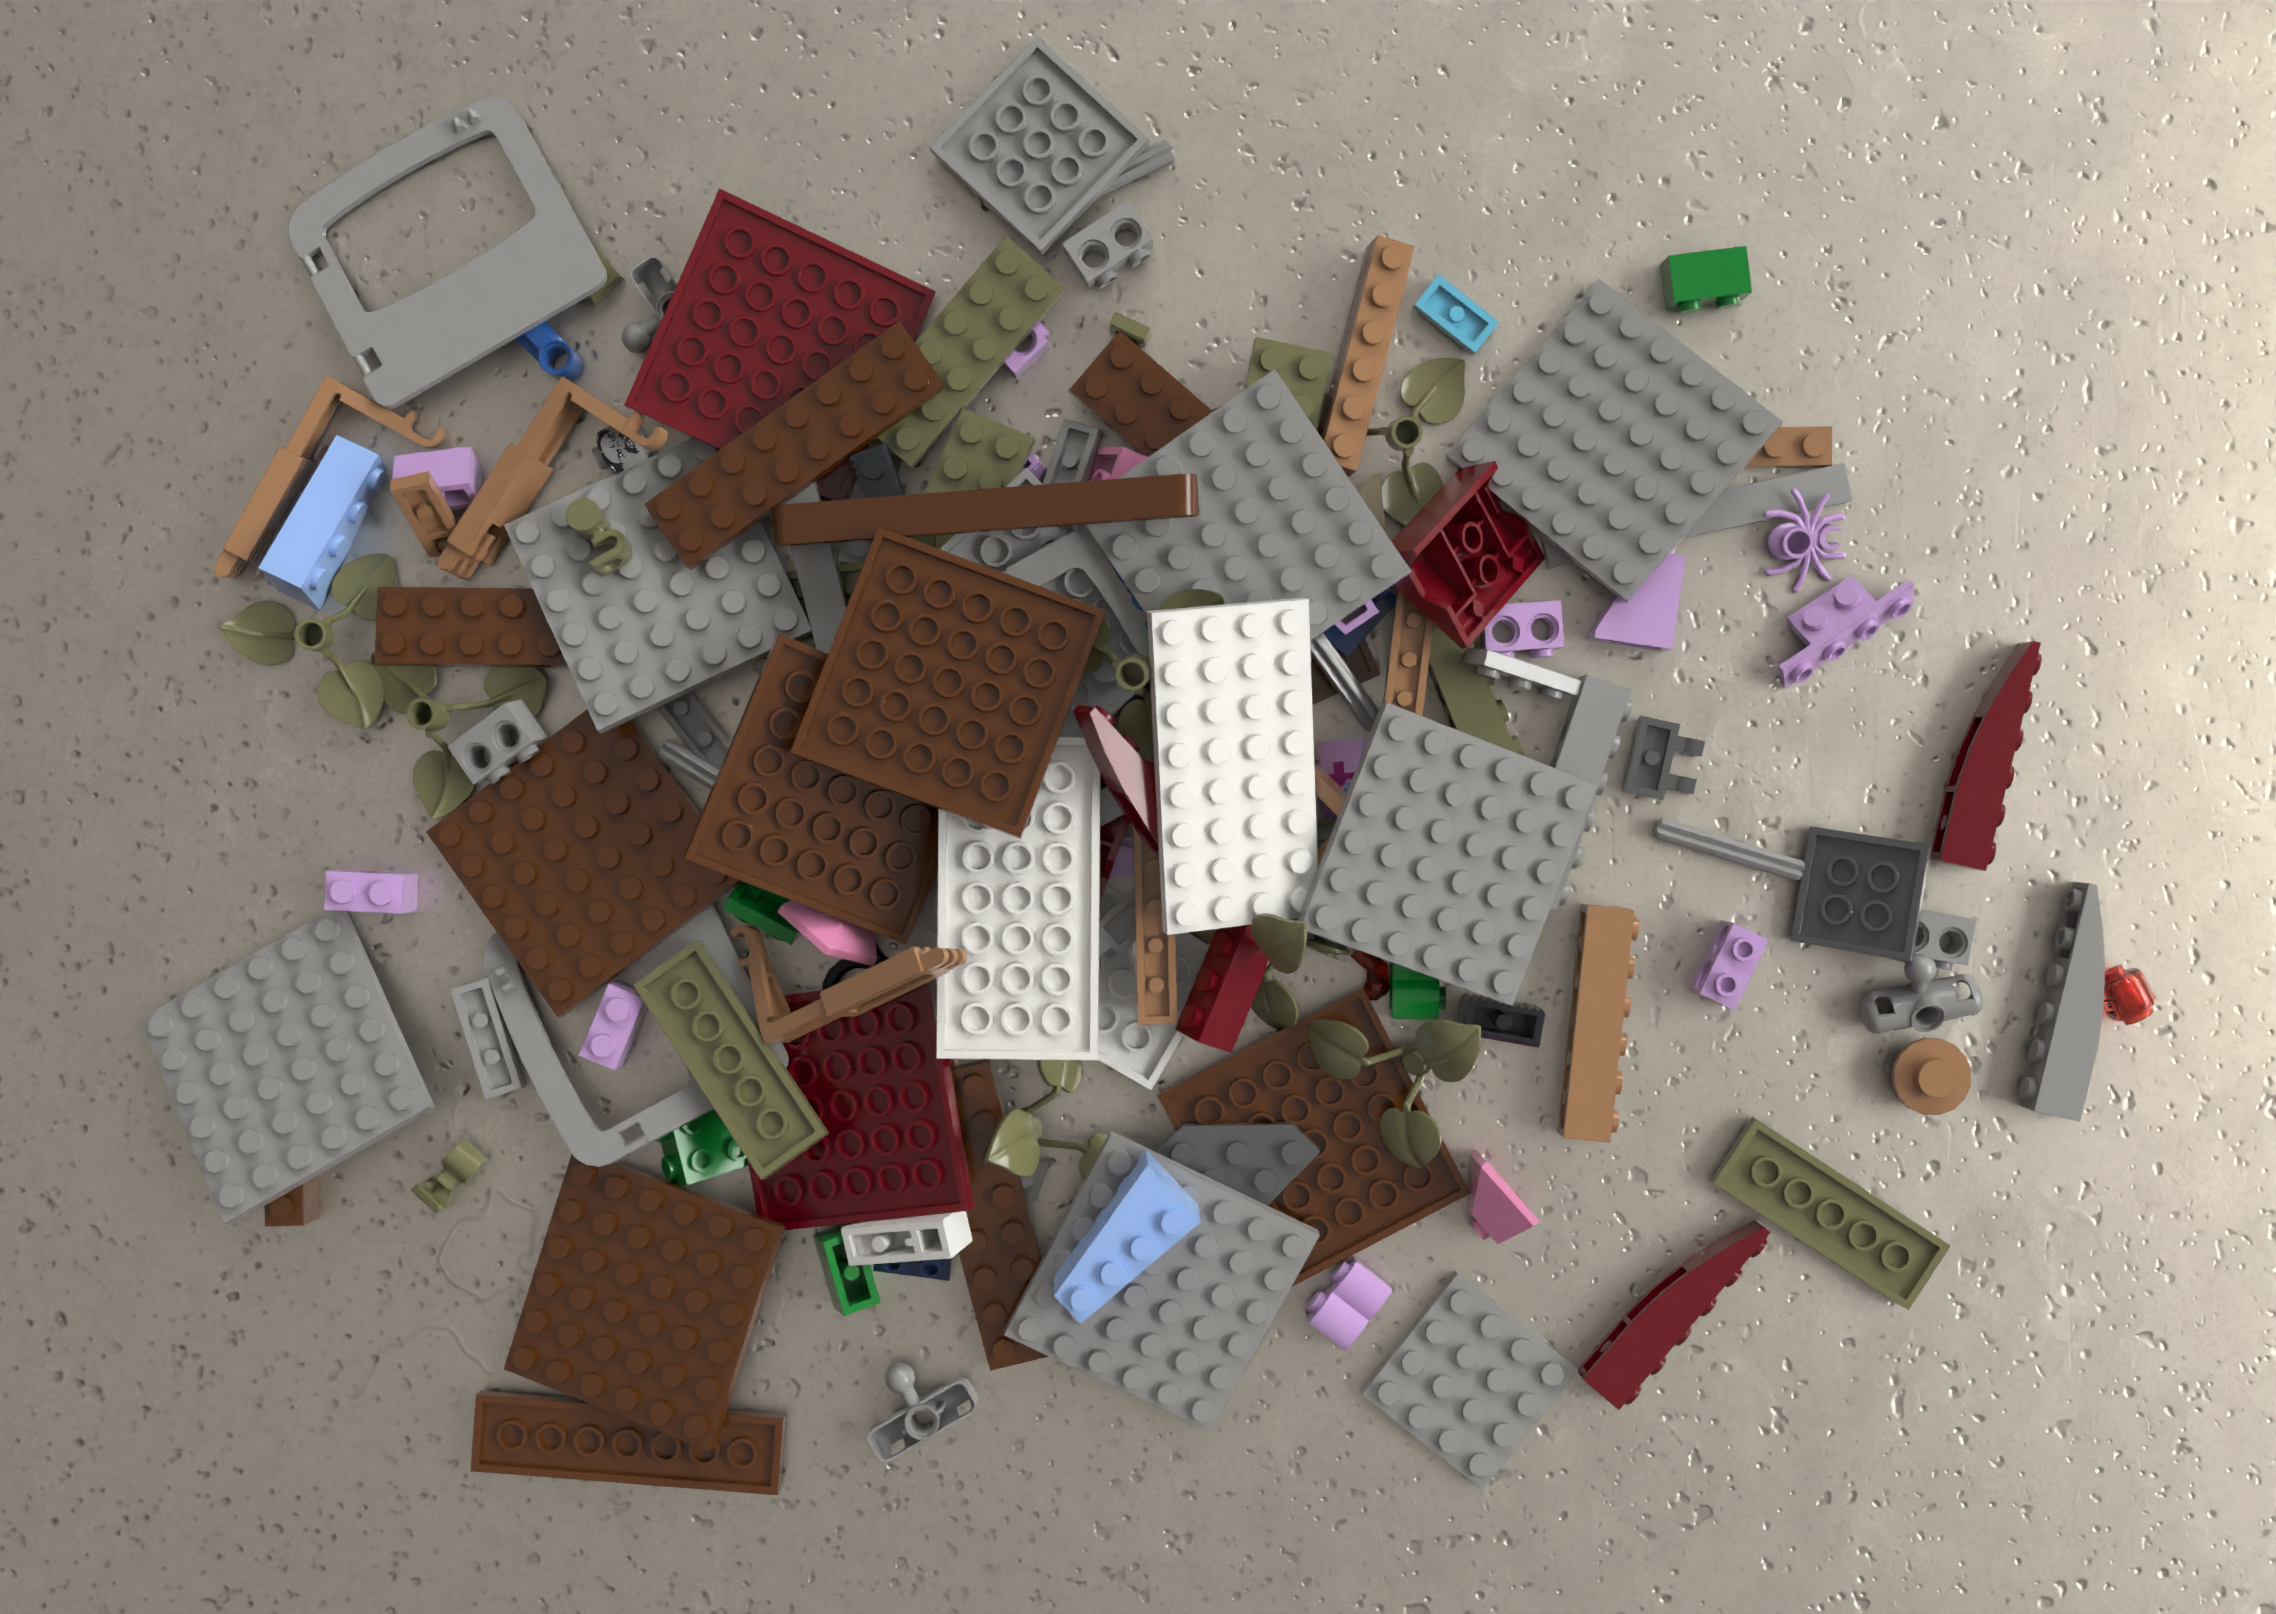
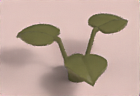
M1437 358L1412 368L1404 377L1400 387V397L1403 402L1414 407L1410 416L1401 417L1391 422L1388 427L1369 428L1367 430L1366 436H1385L1386 442L1392 449L1403 452L1401 463L1403 471L1392 472L1384 479L1382 483L1384 511L1393 520L1405 526L1443 486L1439 473L1432 465L1422 462L1409 468L1410 456L1413 454L1411 448L1420 442L1423 435V429L1417 415L1420 413L1423 420L1430 424L1446 423L1457 416L1465 398V361L1463 359ZM1328 393L1324 394L1317 432H1319Z
M383 553L369 554L343 566L333 579L331 594L334 600L347 607L332 616H326L323 621L312 618L302 620L292 633L295 626L292 613L285 606L275 601H260L246 607L234 618L222 624L221 631L238 652L248 659L263 665H277L287 661L293 651L291 640H296L297 644L306 650L321 652L322 656L329 659L337 667L338 671H330L322 677L317 691L320 705L334 719L366 730L372 726L381 712L384 701V683L379 671L369 662L361 659L355 660L345 667L343 662L331 652L330 648L335 641V632L331 625L349 616L353 610L362 619L376 620L377 588L398 587L392 558Z
M1184 590L1167 598L1158 610L1223 605L1224 598L1221 594L1211 590ZM1104 618L1083 674L1097 671L1102 664L1103 654H1105L1112 662V667L1116 669L1115 675L1118 684L1125 690L1136 691L1137 695L1143 696L1144 700H1133L1123 708L1118 718V730L1120 734L1128 735L1139 745L1140 751L1138 754L1144 760L1154 763L1151 694L1144 688V685L1150 680L1149 654L1146 657L1141 654H1131L1123 661H1120L1110 648L1105 647L1111 637V630L1107 620Z
M375 652L371 654L372 665L379 671L384 683V702L393 711L399 714H406L407 720L412 727L426 730V737L432 738L443 749V752L432 750L423 754L417 760L413 770L415 790L425 805L431 819H438L449 815L468 799L474 789V785L448 749V744L437 734V731L442 730L449 723L450 713L493 706V711H495L504 703L522 699L535 718L542 707L548 685L546 675L535 667H496L484 680V689L490 699L445 704L443 701L430 699L426 695L434 689L437 682L435 666H378L374 663Z
M1262 913L1253 918L1251 935L1254 942L1261 948L1262 954L1267 955L1270 963L1265 969L1251 1008L1263 1022L1272 1028L1279 1030L1288 1027L1292 1029L1299 1018L1297 1001L1285 985L1271 980V973L1275 968L1282 973L1291 974L1301 966L1307 943V922L1298 921V919L1289 920L1274 914ZM1216 929L1189 933L1210 945Z
M1326 1019L1315 1020L1308 1024L1307 1033L1314 1058L1324 1072L1335 1078L1351 1079L1360 1072L1361 1064L1369 1066L1399 1055L1403 1056L1405 1070L1412 1075H1416V1079L1404 1101L1403 1111L1389 1108L1383 1113L1380 1120V1133L1387 1148L1399 1160L1416 1168H1425L1441 1148V1130L1436 1121L1427 1113L1419 1110L1411 1111V1104L1431 1069L1438 1079L1445 1082H1458L1470 1073L1480 1050L1481 1026L1460 1024L1442 1019L1430 1020L1420 1026L1417 1030L1415 1041L1410 1046L1402 1044L1397 1049L1373 1057H1365L1369 1049V1043L1366 1037L1355 1027L1344 1022Z
M1037 1060V1067L1041 1078L1048 1086L1053 1087L1052 1091L1029 1107L1009 1111L1004 1116L992 1138L985 1161L1003 1168L1012 1175L1027 1177L1032 1175L1037 1169L1040 1159L1039 1146L1079 1150L1083 1153L1079 1161V1172L1084 1181L1107 1135L1102 1133L1093 1134L1088 1140V1145L1078 1142L1040 1139L1043 1132L1041 1121L1039 1118L1032 1116L1034 1111L1061 1094V1089L1067 1093L1077 1090L1082 1075L1081 1060Z

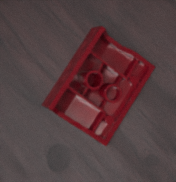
M1496 461L1459 468L1391 541L1412 571L1394 584L1395 587L1461 649L1470 646L1545 559L1528 523L1521 517L1502 510L1496 496L1489 490V483L1499 468Z

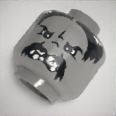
M641 425L639 428V435L642 438H649L645 429ZM611 426L597 432V447L592 449L600 469L608 468L612 474L616 475L645 464L647 459L650 458L649 453L654 452L646 450Z

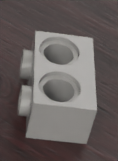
M1126 200L1063 242L1062 246L1064 254L1088 290L1095 286L1103 289L1118 278L1116 272L1128 264L1132 268L1136 267L1150 257L1149 250L1153 248V238L1128 200ZM1129 230L1137 236V240L1130 246H1122L1115 240L1117 234L1121 231ZM1090 252H1099L1105 258L1103 264L1096 268L1085 265L1083 259Z
M520 699L504 703L447 747L473 785L489 781L492 785L498 782L501 776H507L511 773L508 767L518 760L519 763H523L535 756L540 751L537 745L547 739L548 736L523 700ZM512 726L518 732L519 738L517 743L510 734ZM483 748H485L489 754L488 764L482 758Z
M1921 910L1914 955L1924 954L1931 957L1936 964V968L1953 971L1954 963L1968 966L1976 920ZM1945 932H1948L1951 935L1952 943L1950 948L1943 952L1939 946V940ZM1890 958L1892 960L1906 962L1904 960Z

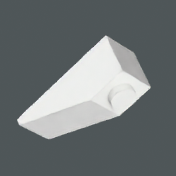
M966 1211L859 1222L841 1228L849 1266L950 1259L973 1241Z

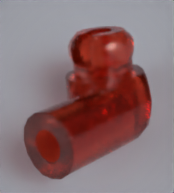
M1355 949L1350 957L1367 970V982L1363 988L1369 1000L1377 1001L1382 996L1387 995L1390 989L1388 965L1379 957Z

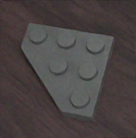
M1293 1122L1198 1125V1123H1183L1156 1150L1157 1153L1267 1206L1321 1152L1320 1148Z

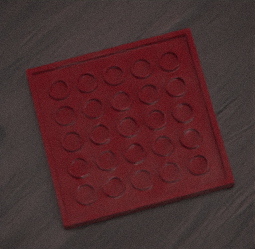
M719 188L624 406L717 449H722L898 321L902 323L913 341H915L936 291ZM869 444L860 449L858 452L866 450ZM850 457L816 481L819 495L832 501L845 500L856 473L852 468L853 464L849 460Z
M935 979L859 1016L840 1017L791 1042L783 1043L789 1057L786 1069L830 1134L765 1180L759 1178L748 1161L757 1215L786 1225L784 1230L962 1212L974 1208L949 1059L937 1058V987ZM825 989L784 995L791 1013L821 999L820 992Z

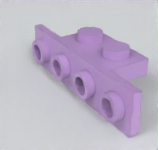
M1851 575L1787 617L1788 626L1807 647L1778 666L1780 683L1785 688H1788L1795 682H1804L1813 674L1815 669L1827 661L1833 662L1839 659L1848 647L1859 640L1864 641L1871 638L1879 630L1880 626L1892 618L1899 619L1903 617L1914 604V584L1908 580L1876 601Z

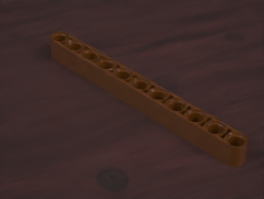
M1197 474L1146 476L772 506L775 546L873 540L878 527L905 537H920L1199 516Z

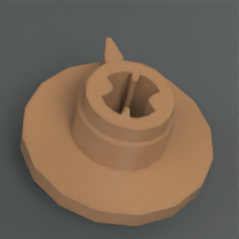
M1922 1038L1909 1043L1899 1052L1892 1067V1084L1897 1097L1906 1107L1923 1115H1941L1954 1110L1964 1101L1971 1086V1069L1966 1056L1956 1045L1940 1038Z

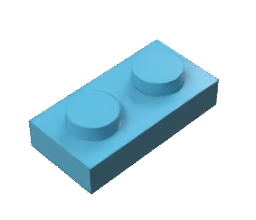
M1438 274L1413 306L1416 311L1472 355L1476 353L1499 324V321L1440 274Z

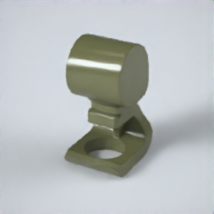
M579 498L569 504L565 517L567 523L579 537L591 540L597 550L608 545L615 546L589 561L588 565L594 572L604 577L623 567L631 560L633 550L630 542L623 533L610 528L611 525L606 515L593 500Z
M465 1138L442 1160L441 1163L444 1169L435 1177L436 1179L416 1184L411 1191L436 1214L441 1213L449 1206L452 1192L456 1188L457 1183L468 1184L487 1163L488 1158Z

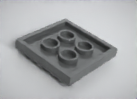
M1810 826L1804 859L1805 868L1802 870L1803 875L1800 882L1791 941L1913 962L1932 845Z

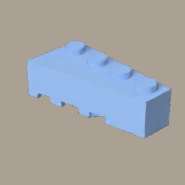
M336 435L258 567L280 593L321 611L331 590L333 579L345 560L375 493L382 488L386 480L387 467L378 454Z
M1147 1149L1138 1159V1163L1130 1175L1126 1176L1117 1188L1118 1191L1108 1206L1103 1208L1097 1216L1095 1224L1088 1234L1080 1240L1054 1277V1297L1080 1324L1201 1222L1198 1204Z

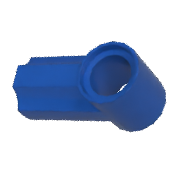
M546 321L515 338L538 361L542 369L558 381L563 376L569 381L574 382L583 373L584 364L580 354L571 348ZM562 354H567L568 360L565 366L561 369H555L556 359Z

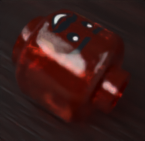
M2116 965L2105 971L2103 1009L2111 1020L2123 1021L2125 1025H2131L2147 1018L2154 1012L2153 1005L2157 1001V995L2141 969H2124L2122 965Z

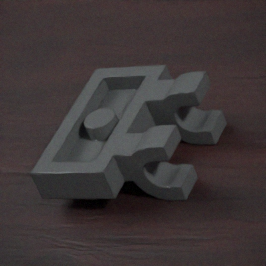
M1639 716L1623 792L1659 800L1664 799L1666 789L1684 794H1694L1697 779L1674 775L1669 772L1674 752L1701 757L1705 741L1678 736L1680 728L1678 723Z

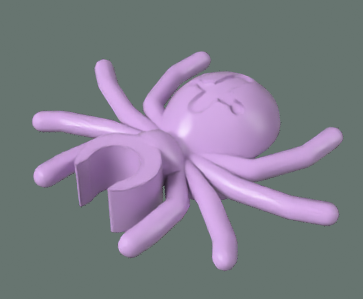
M1792 488L1791 494L1797 501L1802 520L1797 514L1779 509L1765 511L1763 515L1767 518L1779 516L1795 522L1776 526L1768 536V548L1775 557L1783 560L1795 558V560L1780 568L1766 569L1765 574L1768 576L1783 574L1797 567L1803 559L1799 577L1792 588V591L1796 593L1805 580L1810 557L1818 573L1826 581L1831 580V575L1825 571L1818 556L1822 559H1843L1846 557L1845 552H1824L1822 548L1835 550L1842 545L1838 542H1826L1828 532L1841 530L1839 527L1827 523L1844 520L1846 515L1844 513L1832 514L1821 517L1817 521L1825 503L1830 499V494L1826 493L1819 500L1809 520V513L1803 497L1796 488Z

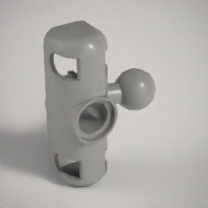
M656 255L647 256L634 265L629 272L631 281L655 314L643 324L634 322L627 325L623 330L622 342L633 353H643L649 349L652 338L656 334L678 283L662 259ZM662 267L671 277L668 283L660 273ZM644 282L651 295H645L638 284Z
M1915 954L1913 962L1906 961L1905 976L1911 983L1867 992L1859 1000L1860 1017L1867 1030L1875 1034L1911 1027L1919 1032H1930L1940 1027L1944 1021L1977 1015L1983 1007L1980 988L1972 975L1960 974L1932 980L1937 972L1936 964L1931 957L1924 954ZM1957 982L1966 983L1971 990L1969 998L1957 1000L1953 985ZM1879 997L1888 998L1892 1003L1894 1013L1879 1015L1875 999Z
M895 1363L888 1368L885 1374V1382L892 1392L900 1394L906 1407L889 1416L880 1424H875L871 1427L867 1435V1441L879 1461L883 1463L890 1462L972 1415L978 1406L977 1393L967 1378L957 1377L949 1384L919 1397L913 1387L915 1383L914 1370L905 1363ZM970 1400L971 1409L959 1416L957 1407ZM920 1410L927 1411L932 1415L934 1421L931 1424L922 1425L915 1420L914 1413ZM903 1438L905 1447L893 1454L891 1445Z

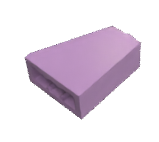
M1674 548L1627 604L1613 594L1590 629L1587 640L1657 651L1672 649L1686 556L1674 555Z

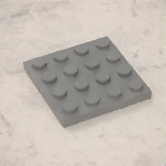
M1036 37L929 148L934 156L1033 248L1043 255L1150 144L1148 137L1039 37Z
M1455 1271L1362 1388L1361 1394L1475 1485L1484 1490L1579 1369Z

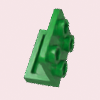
M742 881L728 896L723 910L733 914L738 920L750 923L767 932L772 938L785 941L790 945L801 934L777 912L781 905L790 901V899Z
M715 1109L656 1140L659 1143L661 1142L664 1154L661 1160L663 1173L668 1180H671V1183L677 1185H690L749 1166L748 1159Z

